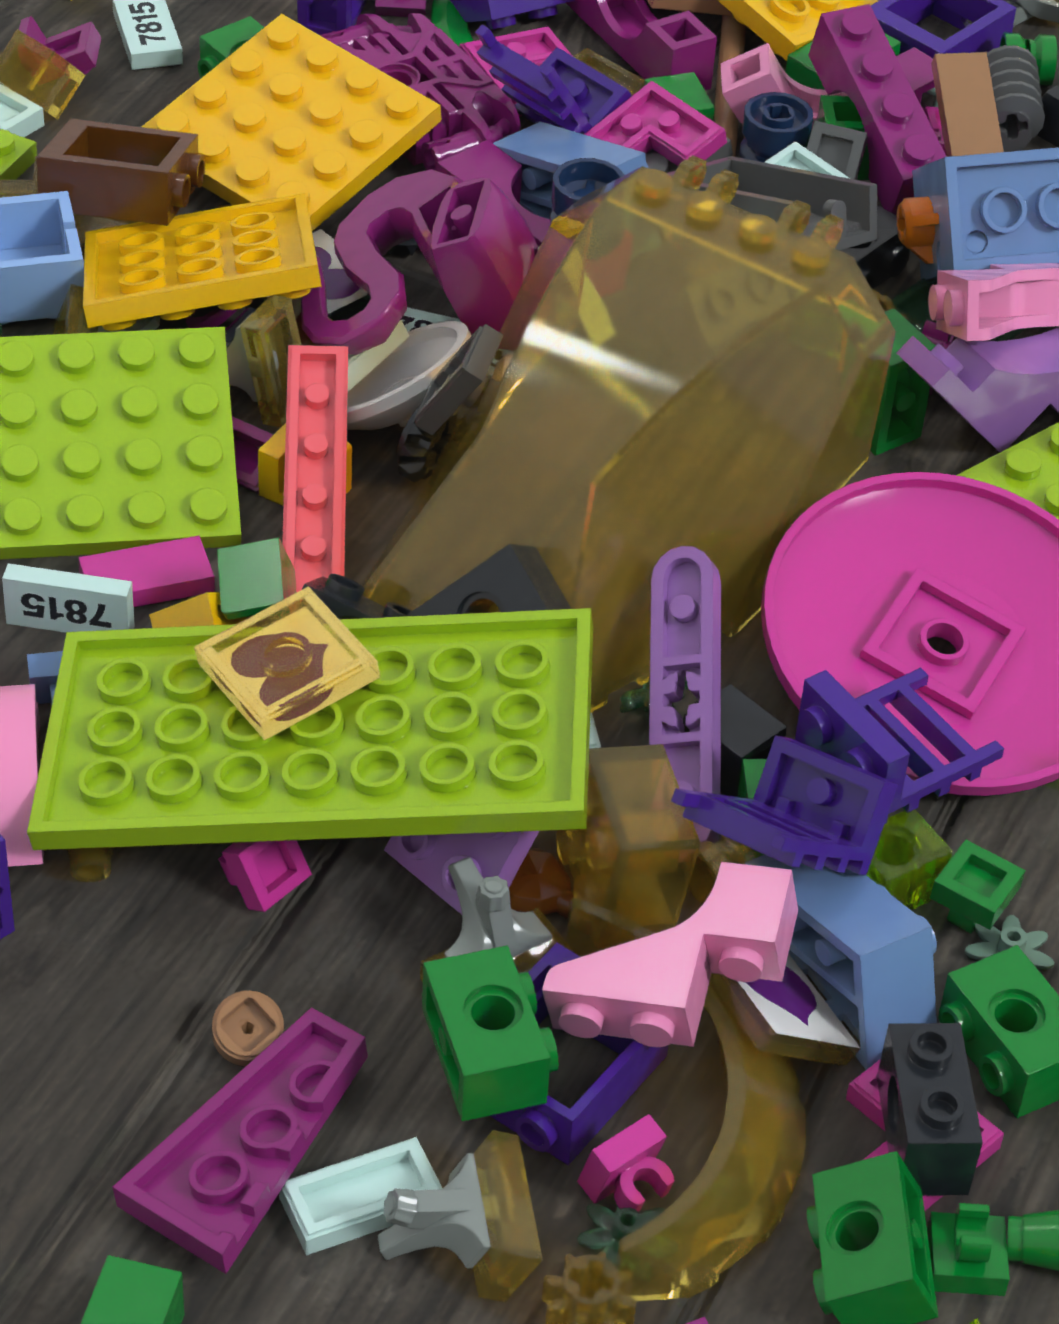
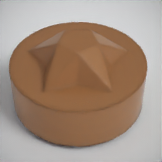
M240 991L225 998L217 1007L212 1021V1039L217 1051L227 1061L239 1066H247L284 1031V1020L278 1005L270 997L256 991Z

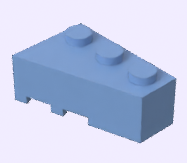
M538 122L493 143L522 165L520 205L528 211L550 219V214L553 211L551 203L553 175L559 166L567 161L578 158L600 159L617 166L625 174L626 178L625 206L622 213V241L630 246L628 270L660 254L649 183L650 171L644 152L544 122Z
M767 855L745 862L746 865L792 870L798 914L789 955L805 975H809L827 1000L825 1002L838 1019L844 1021L859 1040L860 1049L856 1052V1058L865 1070L881 1059L888 1024L937 1023L933 961L937 942L932 926L924 917L911 911L893 897L884 886L875 883L866 875H859L848 869L845 870V873L836 872L823 866L822 870H816L802 863L799 868L791 867Z

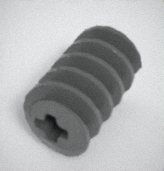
M1001 46L989 51L987 57L1004 152L1020 151L1043 128L1045 120L1036 58L1027 49L1019 46Z

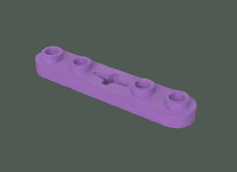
M680 546L670 549L660 557L653 568L651 578L648 829L650 840L660 853L675 863L689 865L700 862L711 854L719 839V833L682 817L685 807L671 802L675 788L720 794L721 579L719 570L705 552L693 546ZM685 676L689 691L699 699V703L691 704L688 707L686 726L690 729V732L684 733L682 716L671 707L672 703L682 700L683 690H685Z

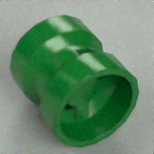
M1004 32L999 47L1019 46L1027 49L1036 58L1040 86L1050 87L1054 81L1057 64L1056 36L1039 34L1035 39H1024L1019 33Z

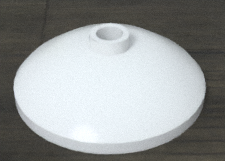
M444 321L408 331L410 337L348 392L347 430H376L397 423L401 427H405L413 412L422 403L432 379L471 337L467 326L458 321Z

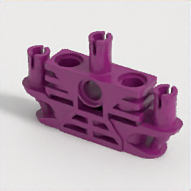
M421 13L409 14L407 26H395L376 14H360L356 25L320 35L441 105L442 121L403 153L413 165L423 163L426 170L437 171V162L485 140L494 143L521 131L519 115L510 98L494 84V80L440 28H437Z

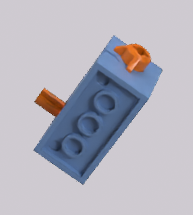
M1059 148L943 157L912 170L914 197L904 198L897 209V231L901 243L920 259L921 281L937 279V270L990 269V264H1059Z

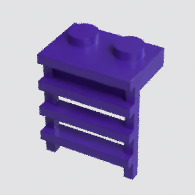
M483 24L475 32L483 43V46L477 51L478 56L493 66L489 72L495 79L505 84L501 90L509 98L517 102L515 108L518 114L534 124L544 122L585 134L632 96L627 88L558 47L538 66L498 42L490 29Z
M921 667L857 698H854L827 670L804 680L795 740L899 784L888 814L900 808H903L908 813L918 808L920 798L932 792L940 797L950 791L952 782L962 777H965L969 782L979 778L982 767L1001 759L1004 753V748L996 740L975 750L914 691L927 685L929 675ZM890 703L950 763L944 765L884 705ZM907 766L919 777L918 779L913 781L906 774Z
M775 735L753 799L675 788L671 802L685 807L682 817L791 867L799 868L802 863L816 870H822L823 866L836 872L845 873V870L848 869L859 875H867L899 784L794 739Z

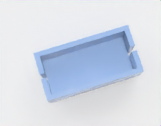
M68 191L0 198V325L16 321L44 318L59 319L71 315L85 314L83 309L84 261Z

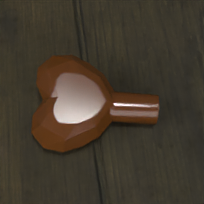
M539 848L529 849L509 887L511 909L518 912L533 911L537 917L557 913L592 932L600 922L604 908L571 890L569 875L564 866L552 853Z

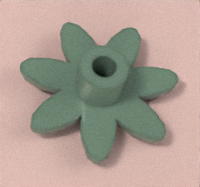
M1015 915L1006 917L1001 931L994 926L989 930L975 923V931L983 942L968 945L965 949V954L969 958L979 961L1018 945L1038 970H1050L1055 964L1051 957L1037 951L1047 941L1048 934L1045 931L1026 933L1021 928L1019 919Z

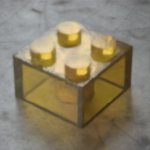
M663 744L590 748L586 829L557 830L556 845L559 860L562 865H569L574 879L573 896L577 913L580 916L591 915L592 924L590 929L595 943L636 940L677 925L701 843L693 822L682 817L685 807L671 802L675 788H680Z

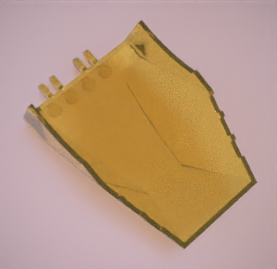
M693 155L688 160L685 159L679 164L673 178L661 170L648 169L642 166L585 195L552 220L500 330V333L504 336L487 371L486 376H488L484 389L470 408L464 407L433 475L361 584L365 588L363 596L384 607L387 602H393L414 610L509 543L536 546L571 609L591 608L593 651L590 713L606 705L610 693L632 681H635L640 686L650 681L651 578L654 566L660 557L670 549L680 546L696 547L705 552L719 570L721 579V633L730 638L737 634L761 611L762 592L766 574L775 550L786 531L814 503L831 492L844 487L853 475L868 461L896 334L894 327L853 256L834 249L838 242H840L844 230V219L832 214L826 215V218L821 219L817 223L810 237L801 235L808 225L811 205L796 199V201H793L792 204L784 208L777 223L766 215L750 213L729 204L735 197L739 185V175L726 169L724 171L721 170L720 174L717 173L712 177L705 191L697 190L703 183L707 169L706 161ZM494 603L488 613L500 612V610Z

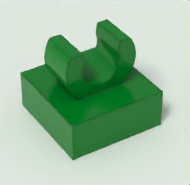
M965 839L935 879L930 899L949 908L947 922L972 934L975 929V923L990 930L1020 889L1026 870Z
M958 1203L956 1213H930L927 1234L935 1292L1005 1296L1010 1280L1005 1216H990L989 1205Z

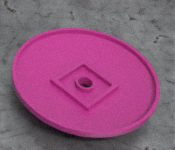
M928 472L892 473L854 482L831 492L801 514L786 531L775 550L766 574L761 603L763 637L770 661L779 681L799 711L804 680L824 670H827L854 698H857L921 667L929 675L927 685L914 691L966 742L977 750L996 740L1004 748L1003 757L982 767L979 778L969 782L965 777H962L951 783L948 793L975 796L1010 794L1033 789L1059 779V520L1031 501L1000 487L962 476ZM932 637L943 638L955 647L957 653H939L929 645L927 639ZM890 703L884 705L944 765L950 763ZM907 766L906 774L913 781L918 779L919 777Z

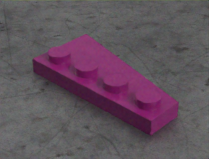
M311 1007L112 1187L117 1207L227 1274L368 1058L365 1036Z

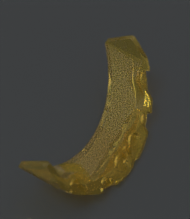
M577 898L570 900L566 948L580 957L655 934L637 922L612 910ZM711 973L703 1008L710 1014L716 1027L727 1086L726 1109L722 1127L707 1162L687 1190L659 1216L619 1241L614 1281L615 1296L619 1302L691 1298L717 1284L720 1273L738 1262L759 1242H766L784 1216L785 1207L800 1177L805 1153L806 1115L805 1109L798 1097L800 1084L792 1062L782 1043L760 1013L737 991L713 973Z

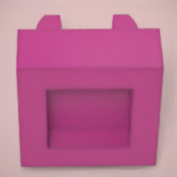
M297 840L234 842L222 851L223 855L218 858L228 882L238 887L247 908L261 912L267 911L312 875Z
M650 1114L644 1116L594 1148L577 1182L594 1204L614 1192V1198L620 1210L628 1216L634 1217L640 1212L645 1202L642 1194L635 1188L634 1181L641 1180L649 1183L661 1198L669 1193L675 1182L671 1169L663 1161L656 1158L667 1138L666 1134Z

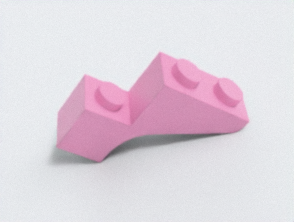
M990 264V269L937 270V285H931L929 291L928 306L930 317L932 320H936V329L965 341L991 340L1009 331L1021 328L1059 326V264Z
M721 862L716 882L708 898L697 912L683 923L649 936L555 965L548 971L542 988L553 1029H561L581 1038H593L598 1035L630 1038L650 1047H665L669 1044L694 1047L711 973L723 974L730 979L740 982H753L758 979L782 982L798 914L792 870Z

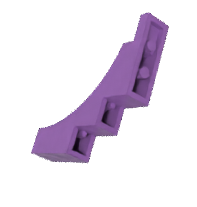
M1059 327L1042 334L1005 341H965L957 337L947 349L938 343L931 351L912 336L897 351V354L938 395L999 452L1006 450L1048 406H1051L1059 414Z

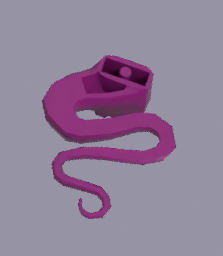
M426 170L396 177L367 195L339 224L334 240L335 254L346 275L371 298L364 310L348 320L332 321L328 318L326 284L320 258L316 255L322 287L311 288L310 293L301 297V322L303 331L317 346H348V355H358L387 341L407 311L404 275L383 256L392 247L415 238L418 247L443 288L460 321L467 326L471 336L480 326L483 327L485 324L503 334L504 336L495 355L502 354L510 370L515 371L535 366L542 361L544 348L538 339V334L543 333L551 326L553 313L546 301L552 278L542 255L537 249L538 245L526 220L505 193L488 178H475L463 181L460 178L438 171ZM217 307L202 317H194V312L192 315L184 318L188 328L217 327L236 313L238 309L223 310Z

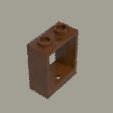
M70 119L37 156V192L42 194L68 191L73 214L168 226L181 207L185 208L187 206L189 197L196 187L200 188L202 186L205 176V156L198 154V134Z

